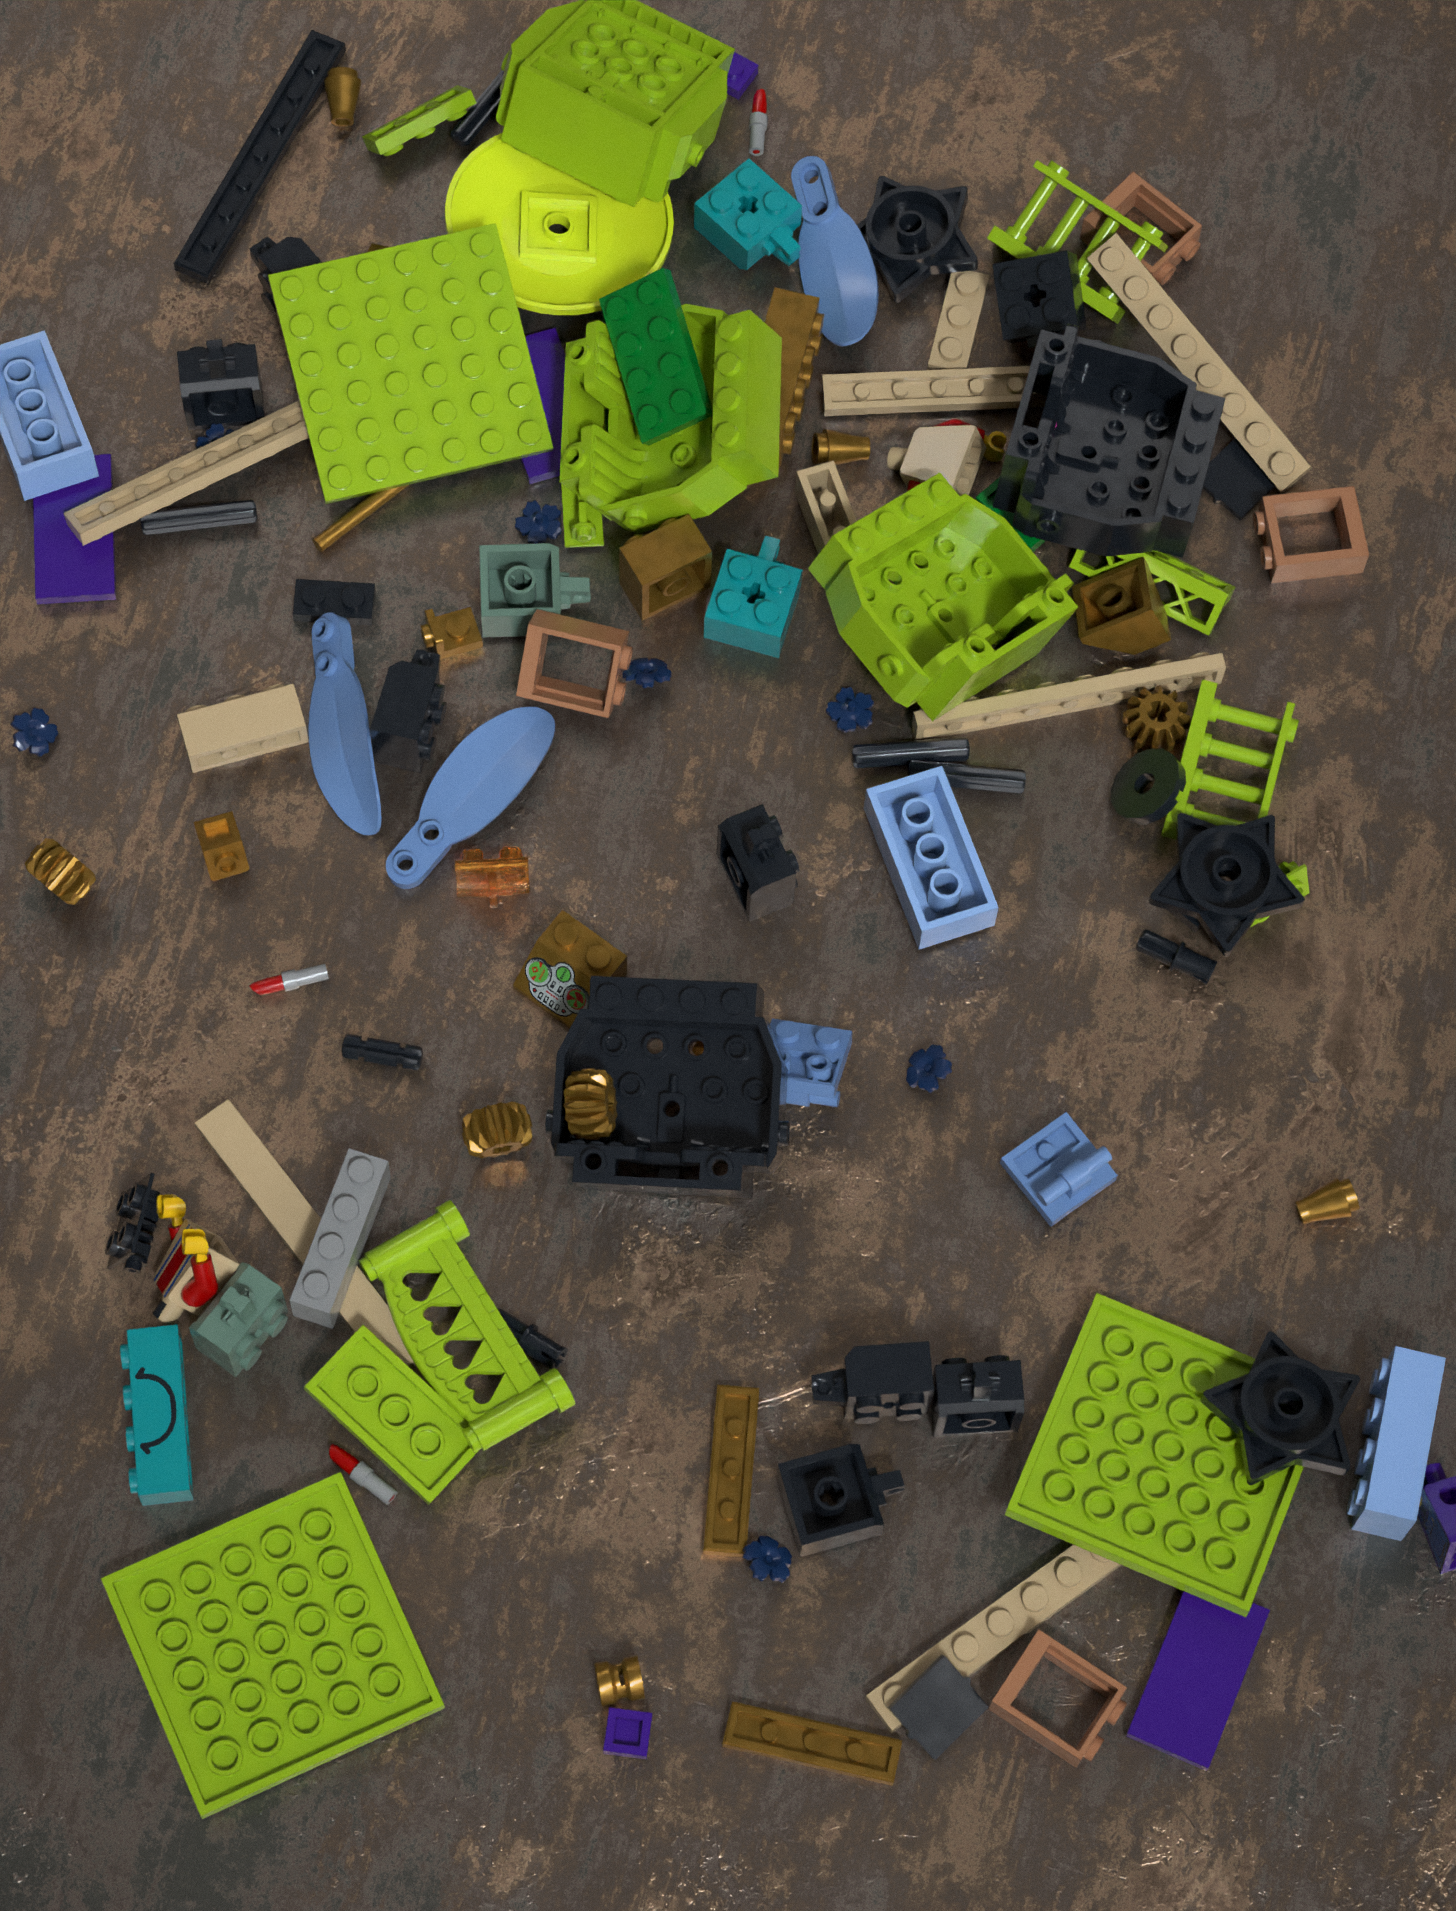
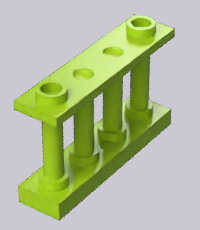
M1037 160L1033 167L1045 175L1044 179L1012 227L1008 226L1005 231L995 225L987 239L1017 259L1055 253L1060 250L1089 204L1107 215V218L1078 261L1082 297L1084 303L1118 324L1126 312L1117 305L1121 299L1109 285L1106 288L1102 286L1098 292L1086 285L1090 279L1087 275L1093 267L1087 258L1115 234L1120 224L1139 236L1131 250L1140 261L1151 245L1165 253L1169 246L1160 240L1164 233L1146 221L1140 227L1066 179L1070 172L1051 160L1046 166ZM1059 184L1076 195L1044 247L1039 246L1035 252L1024 244L1028 238L1025 234Z
M1202 679L1180 760L1186 772V785L1184 791L1179 790L1175 798L1178 803L1166 815L1161 836L1177 839L1176 819L1179 813L1187 814L1217 826H1237L1246 823L1194 809V804L1187 803L1190 791L1198 792V789L1258 804L1260 806L1256 819L1267 816L1286 741L1293 743L1299 722L1298 719L1292 718L1295 703L1287 702L1282 719L1221 704V699L1214 698L1218 683ZM1216 719L1276 734L1277 739L1273 754L1213 739V734L1205 733L1208 721L1216 722ZM1207 754L1268 769L1264 789L1203 774V769L1196 768L1199 756L1207 757Z

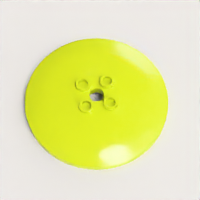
M502 133L490 138L472 151L461 163L451 180L445 203L446 233L450 234L496 223L517 307L549 315H581L602 311L599 302L600 298L661 269L669 253L673 236L674 218L668 192L658 203L643 197L632 207L617 201L614 197L527 153L516 150L513 146L501 141ZM554 224H560L565 226L568 231L557 234L552 232L549 227Z

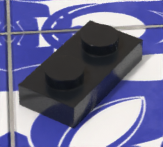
M296 579L293 620L298 622H315L323 614L332 612L346 618L350 625L372 626L376 592L375 583Z

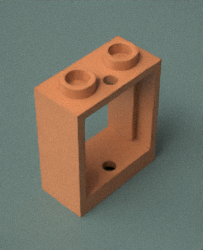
M1132 172L1102 201L1123 216L1133 207L1137 208L1178 241L1153 266L1143 259L1141 260L1142 264L1161 285L1166 284L1176 271V266L1183 259L1189 261L1200 248L1199 237L1202 225L1135 172ZM1094 208L1083 219L1080 240L1089 245L1107 218V215Z
M1354 486L1262 496L1258 512L1253 513L1255 534L1261 535L1263 546L1260 548L1261 565L1263 570L1269 571L1271 583L1363 573L1369 558V551ZM1334 511L1342 547L1341 550L1284 555L1277 517Z
M537 609L528 623L516 696L609 718L615 705H622L627 683L620 681L622 670L629 669L632 659L633 647L627 646L630 631ZM548 635L613 650L606 690L542 676Z
M1038 1629L993 1698L988 1710L1077 1768L1083 1757L1091 1762L1101 1747L1104 1739L1098 1736L1106 1721L1114 1726L1124 1711L1127 1703L1121 1700L1127 1687ZM1043 1657L1107 1698L1076 1748L1012 1706Z

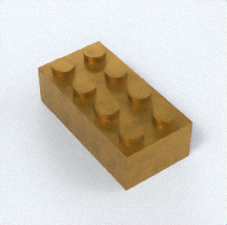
M774 287L765 323L782 337L779 434L780 468L784 454L791 455L796 436L794 429L796 421L800 422L805 404L803 397L805 388L809 389L811 384L814 356H818L823 337L821 331L825 314L818 313L819 297Z

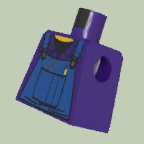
M1433 1463L1426 1466L1418 1518L1440 1574L1456 1570V1476L1447 1478L1440 1463Z

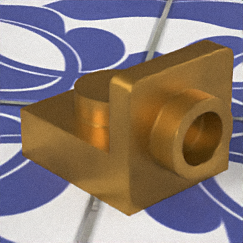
M471 607L436 617L432 608L424 610L426 624L420 625L422 638L426 648L433 647L435 653L440 654V660L483 647L482 638Z
M233 811L193 822L212 881L249 870V864Z

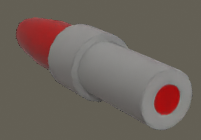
M759 89L755 92L752 113L749 116V153L753 156H760L764 153L765 131H767L768 116L766 115L767 99L764 89Z
M321 964L296 971L295 969L284 971L280 975L253 982L249 987L255 993L265 995L283 990L288 992L300 989V986L329 980L326 965Z
M330 1445L329 1456L331 1460L348 1473L350 1479L360 1487L364 1486L386 1505L393 1501L398 1492L374 1473L375 1470L365 1462H360L339 1446Z

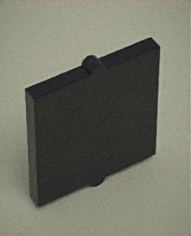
M1235 438L1209 462L1203 490L1213 497V503H1220L1241 521L1261 501L1262 496H1267L1276 486Z
M941 1654L887 1708L906 1728V1736L910 1739H915L933 1760H936L989 1706L970 1686L971 1679L965 1675L962 1676L950 1661Z

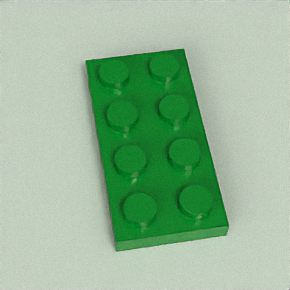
M661 268L600 298L599 302L641 443L652 445L712 417L713 409L671 270Z

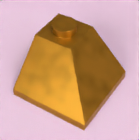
M1144 557L1072 586L1074 602L1078 606L1076 618L1079 638L1082 644L1136 655L1171 640L1167 613Z

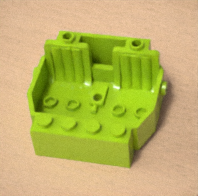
M579 0L547 9L511 44L510 50L502 62L501 70L504 71L500 86L501 98L496 113L497 122L504 126L501 141L513 146L522 153H527L601 190L621 203L634 207L643 197L658 203L667 195L671 180L680 178L691 165L696 167L701 161L705 150L714 142L727 100V76L735 49L638 0Z
M691 304L681 305L713 409V416L652 445L641 443L607 325L600 320L587 323L585 338L566 343L559 482L610 521L613 520L627 531L639 534L658 529L663 522L671 518L680 519L689 514L693 520L709 516L744 491L747 485L777 478L779 474L782 337L750 309L728 315L719 309Z
M941 473L934 475L834 534L808 567V570L826 590L825 593L840 636L895 702L907 708L917 702L932 722L1035 657L1078 609L1077 604L1067 594V591L1074 584L1067 574L1055 579L1004 517L967 494L959 496ZM1008 636H1014L1013 640L999 649H993Z

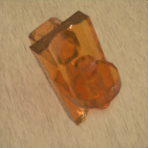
M504 847L499 851L500 858L484 859L483 852L479 849H464L461 853L460 861H455L457 897H489L490 908H498V896L530 893L528 857H523L519 847Z

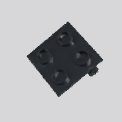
M150 1173L139 1182H135L127 1192L123 1191L118 1199L115 1214L120 1216L117 1231L113 1230L105 1248V1254L110 1256L107 1266L109 1270L122 1262L125 1263L124 1270L139 1274L142 1267L147 1266L151 1245L148 1244L153 1243L154 1237L142 1231H156L157 1225L154 1223H157L159 1218L156 1209L157 1196L161 1195L160 1192L151 1189L155 1176L154 1173Z

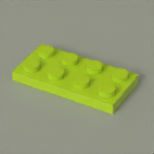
M364 1325L354 1333L304 1386V1390L428 1505L479 1452L474 1453L462 1433V1430L469 1427L467 1420L451 1408L438 1393Z

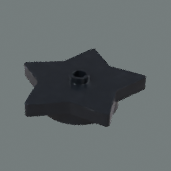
M879 176L873 205L869 209L867 217L858 223L857 226L869 247L874 265L879 269L895 303L901 302L931 275L977 270V256L960 230L968 201V189L966 186L935 191L923 186H904L890 178Z
M1184 813L1178 814L1176 819L1178 862L1151 893L1149 904L1197 918L1225 957H1228L1233 952L1255 919L1302 908L1305 898L1277 866L1275 861V816L1268 815L1237 826H1217ZM1226 876L1229 877L1232 881H1225L1220 877Z
M1272 1331L1267 1333L1248 1374L1204 1391L1201 1397V1402L1239 1436L1246 1481L1249 1485H1254L1294 1464L1338 1475H1346L1351 1467L1339 1418L1360 1381L1359 1375L1324 1370L1305 1359L1299 1358Z

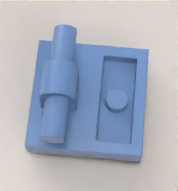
M772 1018L770 1025L788 1069L786 1104L809 1107L812 1103L838 1107L840 1091H837L852 1045V1031Z
M1067 1112L1007 1153L1000 1160L1002 1167L1050 1227L1115 1182L1118 1176L1108 1164L1112 1160L1108 1149L1104 1146L1096 1149Z

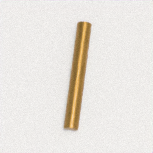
M409 485L371 494L312 540L315 547L320 552H323Z

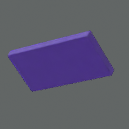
M556 328L525 336L553 444V451L520 458L529 485L560 476L565 352Z
M111 454L94 455L99 477L33 498L35 599L37 605L116 600L114 531L83 546L68 527L63 514L113 490Z
M1183 1591L1126 1737L1207 1771L1270 1610L1252 1603L1248 1615L1243 1617Z

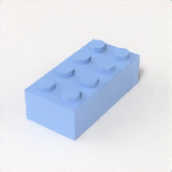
M45 330L0 345V440L24 501L99 477L92 447Z
M939 766L866 789L864 811L918 949L920 950L995 926L999 907L943 767Z
M1395 1346L1389 1357H1382L1379 1368L1374 1370L1369 1394L1376 1395L1373 1400L1371 1409L1366 1410L1362 1426V1434L1368 1435V1438L1365 1441L1364 1449H1360L1354 1469V1474L1361 1475V1478L1357 1483L1356 1490L1352 1489L1347 1506V1515L1353 1516L1352 1530L1402 1541L1417 1521L1446 1361L1445 1357Z

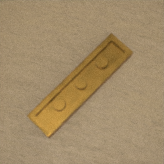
M717 1384L703 1554L742 1557V1550L747 1546L760 1388Z
M732 1701L722 1747L893 1786L903 1740Z

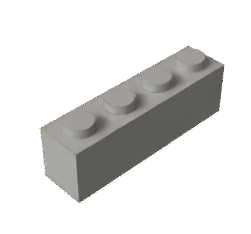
M350 1148L348 1149L289 1300L293 1316L333 1329L358 1265V1260L361 1257L391 1179L389 1162L387 1160Z

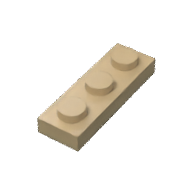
M974 271L951 273L927 370L966 369L968 367L990 275Z

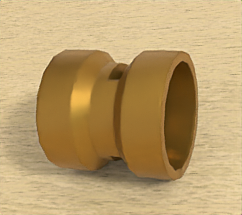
M637 1655L624 1657L621 1663L611 1664L608 1661L594 1663L602 1707L614 1705L618 1699L628 1698L631 1701L645 1699ZM619 1675L623 1676L624 1686L620 1684Z

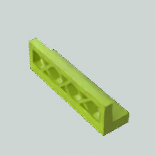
M1077 549L1069 565L1070 568L1093 578L1103 574L1104 571L1115 569L1144 557L1150 572L1158 576L1153 578L1155 583L1166 580L1174 584L1179 599L1167 603L1162 601L1167 616L1208 636L1212 633L1224 606L1230 601L1236 588L1172 555L1154 550L1146 553L1116 555L1123 559L1115 562L1113 556H1106L1108 565L1094 568L1082 562L1086 551ZM1183 589L1192 594L1185 596ZM1200 597L1215 604L1207 622L1192 616L1188 601ZM1181 604L1183 611L1173 606Z

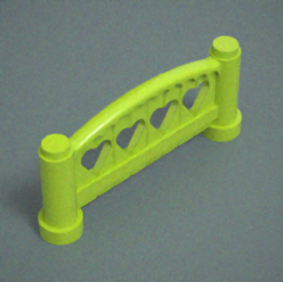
M449 1199L435 1207V1214L364 1253L365 1257L358 1261L370 1282L375 1279L382 1281L393 1322L416 1367L442 1399L461 1417L467 1420L469 1427L462 1430V1433L475 1453L480 1449L482 1451L489 1449L555 1410L559 1413L564 1412L575 1405V1400L556 1368L540 1376L537 1374L458 1247L457 1243L469 1237L470 1233L460 1212ZM438 1273L440 1276L428 1298L424 1301H415L411 1297L412 1288L403 1284V1279L407 1274ZM432 1306L461 1307L451 1328L444 1335L433 1333V1322L423 1317L424 1311ZM452 1340L482 1341L470 1365L465 1369L455 1368L453 1366L454 1356L444 1351L445 1345ZM473 1374L503 1375L491 1400L485 1404L477 1403L474 1400L475 1390L469 1389L465 1385L466 1379Z

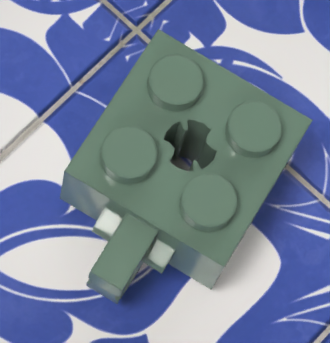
M550 543L479 545L483 637L526 636L528 623L537 609L561 615V610L569 609L570 604L590 602V578L569 577V573L560 572L559 547Z
M241 1262L235 1274L198 1320L194 1321L189 1327L196 1349L234 1377H237L242 1369L246 1371L251 1369L262 1353L261 1345L269 1335L273 1338L276 1337L287 1323L288 1317L286 1314L288 1309L282 1287L250 1264Z

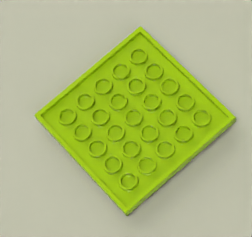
M496 223L268 275L325 504L553 451V444Z
M1096 1293L1006 1509L1005 1516L1246 1617L1250 1611L1304 1467L1294 1464L1254 1485H1249L1246 1481L1239 1436L1201 1402L1204 1391L1248 1374L1255 1358Z
M341 1472L101 1578L202 1819L445 1709L442 1698Z

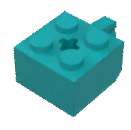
M750 158L694 203V228L739 269L748 270L764 255L770 256L773 254L788 267L800 258L799 252L801 247L792 236L793 231L801 225L802 205Z
M765 536L758 556L730 549L726 550L704 616V638L768 656L780 657L799 598L803 569L784 565V563L776 561L780 550V539Z

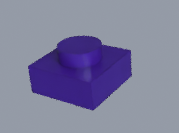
M734 52L727 76V94L739 100L757 76L759 65Z
M609 1707L603 1754L647 1760L653 1713Z

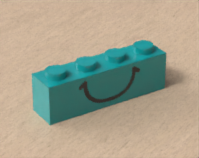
M178 1324L127 1330L128 1344H120L122 1369H129L130 1385H123L125 1410H132L133 1426H126L128 1452L135 1451L136 1467L129 1468L128 1471L131 1494L138 1493L142 1506L193 1501L194 1493L182 1334Z

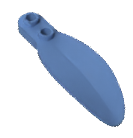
M807 156L800 159L794 165L791 172L797 201L802 205L803 222L798 242L801 247L799 252V268L802 285L806 295L820 298L818 313L825 314L821 331L823 335L837 346H848L861 340L874 323L879 296L877 273L864 236L853 219L839 205L828 166L817 156ZM818 176L817 181L809 183L812 177ZM827 208L825 213L817 215L821 209Z
M328 612L315 621L311 632L316 675L311 696L308 727L311 763L319 787L337 816L354 831L362 835H375L381 828V803L366 703L360 681L354 672L355 661L351 626L346 618Z
M520 707L506 711L479 726L453 750L436 773L426 792L418 821L387 857L386 871L390 881L395 886L402 889H412L419 886L448 853L452 845L466 840L481 831L518 796L538 769L552 744L555 733V720L548 711L539 707ZM433 829L439 832L438 837L434 840H428L424 837L428 830ZM403 860L413 862V866L409 870L404 871L399 868V864Z

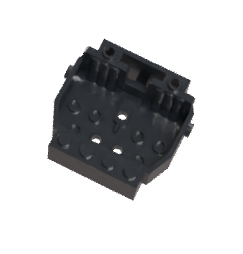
M1067 323L1064 335L1041 330L1006 451L993 508L1015 513L1012 525L1023 535L1105 557L1146 553L1154 550L1183 558L1194 525L1225 398L1195 390L1197 385L1195 382L1159 357L1106 344L1100 340L1077 336L1079 326ZM1033 393L1047 396L1038 429L1024 425ZM1144 454H1149L1154 458H1147ZM1135 485H1141L1146 489H1139Z
M591 976L589 1009L579 1010L557 1052L553 1110H547L545 1130L546 1134L551 1135L554 1156L566 1163L573 1164V1183L587 1190L737 1198L753 1197L754 1173L774 1174L783 1160V1147L789 1145L790 1122L785 1121L788 1069L771 1025L763 1017L764 990L757 983ZM655 1039L661 1040L663 1043L661 1052L657 1054L650 1053L649 1044ZM696 1041L703 1042V1053L693 1056L690 1053V1046ZM595 1068V1070H605L612 1077L618 1103L616 1105V1127L609 1137H600L598 1140L576 1139L568 1130V1122L565 1120L566 1112L563 1106L565 1103L563 1092L566 1089L565 1082L572 1072ZM672 1102L678 1103L680 1106L678 1115L668 1117L666 1114L667 1105ZM598 1157H601L602 1163L597 1169ZM619 1161L659 1167L658 1178L618 1176ZM714 1164H728L727 1173L723 1176L715 1175L713 1172ZM700 1165L699 1180L680 1179L681 1168Z

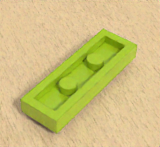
M456 85L362 136L368 151L379 155L383 154V156H390L402 150L404 147L402 143L413 137L420 139L432 134L436 130L435 125L445 120L454 121L467 114V108L477 102L471 89Z

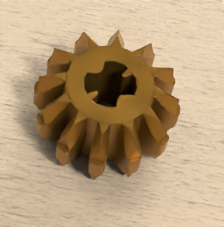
M1161 685L1156 687L1154 694H1152L1143 687L1138 697L1132 696L1128 700V710L1124 711L1122 721L1123 724L1128 725L1125 730L1126 738H1137L1135 744L1137 750L1147 744L1150 745V749H1158L1161 745L1166 751L1170 752L1173 750L1175 742L1182 743L1185 740L1187 734L1185 730L1189 728L1191 718L1185 714L1188 709L1187 701L1176 702L1178 696L1176 690L1165 695Z
M45 838L40 845L37 844L25 862L26 870L67 904L75 905L81 898H84L91 890L92 884L96 881L94 872L54 839Z
M595 1068L572 1072L565 1082L566 1089L563 1092L565 1097L563 1106L566 1112L565 1120L568 1122V1130L576 1139L598 1140L600 1137H609L616 1127V1105L618 1103L612 1077L605 1070H595Z
M513 1101L508 1103L499 1102L494 1105H486V1107L481 1109H474L472 1113L467 1114L463 1118L462 1136L469 1155L482 1159L486 1157L495 1158L499 1155H508L513 1151H520L522 1147L528 1146L532 1142L533 1134L531 1127L533 1125L525 1105Z

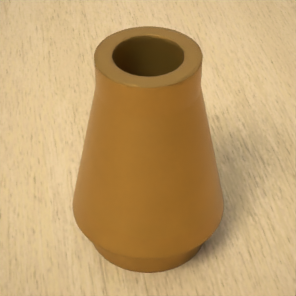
M332 68L328 71V77L324 80L331 112V123L335 126L348 127L354 124V113L362 82L358 78V72L352 68Z
M823 429L822 433L813 434L811 454L814 464L834 461L835 465H840L858 460H868L870 457L869 437H859L828 429Z
M1335 1178L1303 1199L1295 1201L1296 1210L1303 1225L1310 1222L1351 1217V1212L1360 1209L1356 1193L1349 1178L1341 1181Z

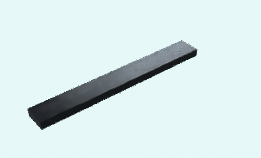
M311 30L173 263L175 271L209 285L325 87L324 80L328 77V71L336 68L346 51L345 43Z

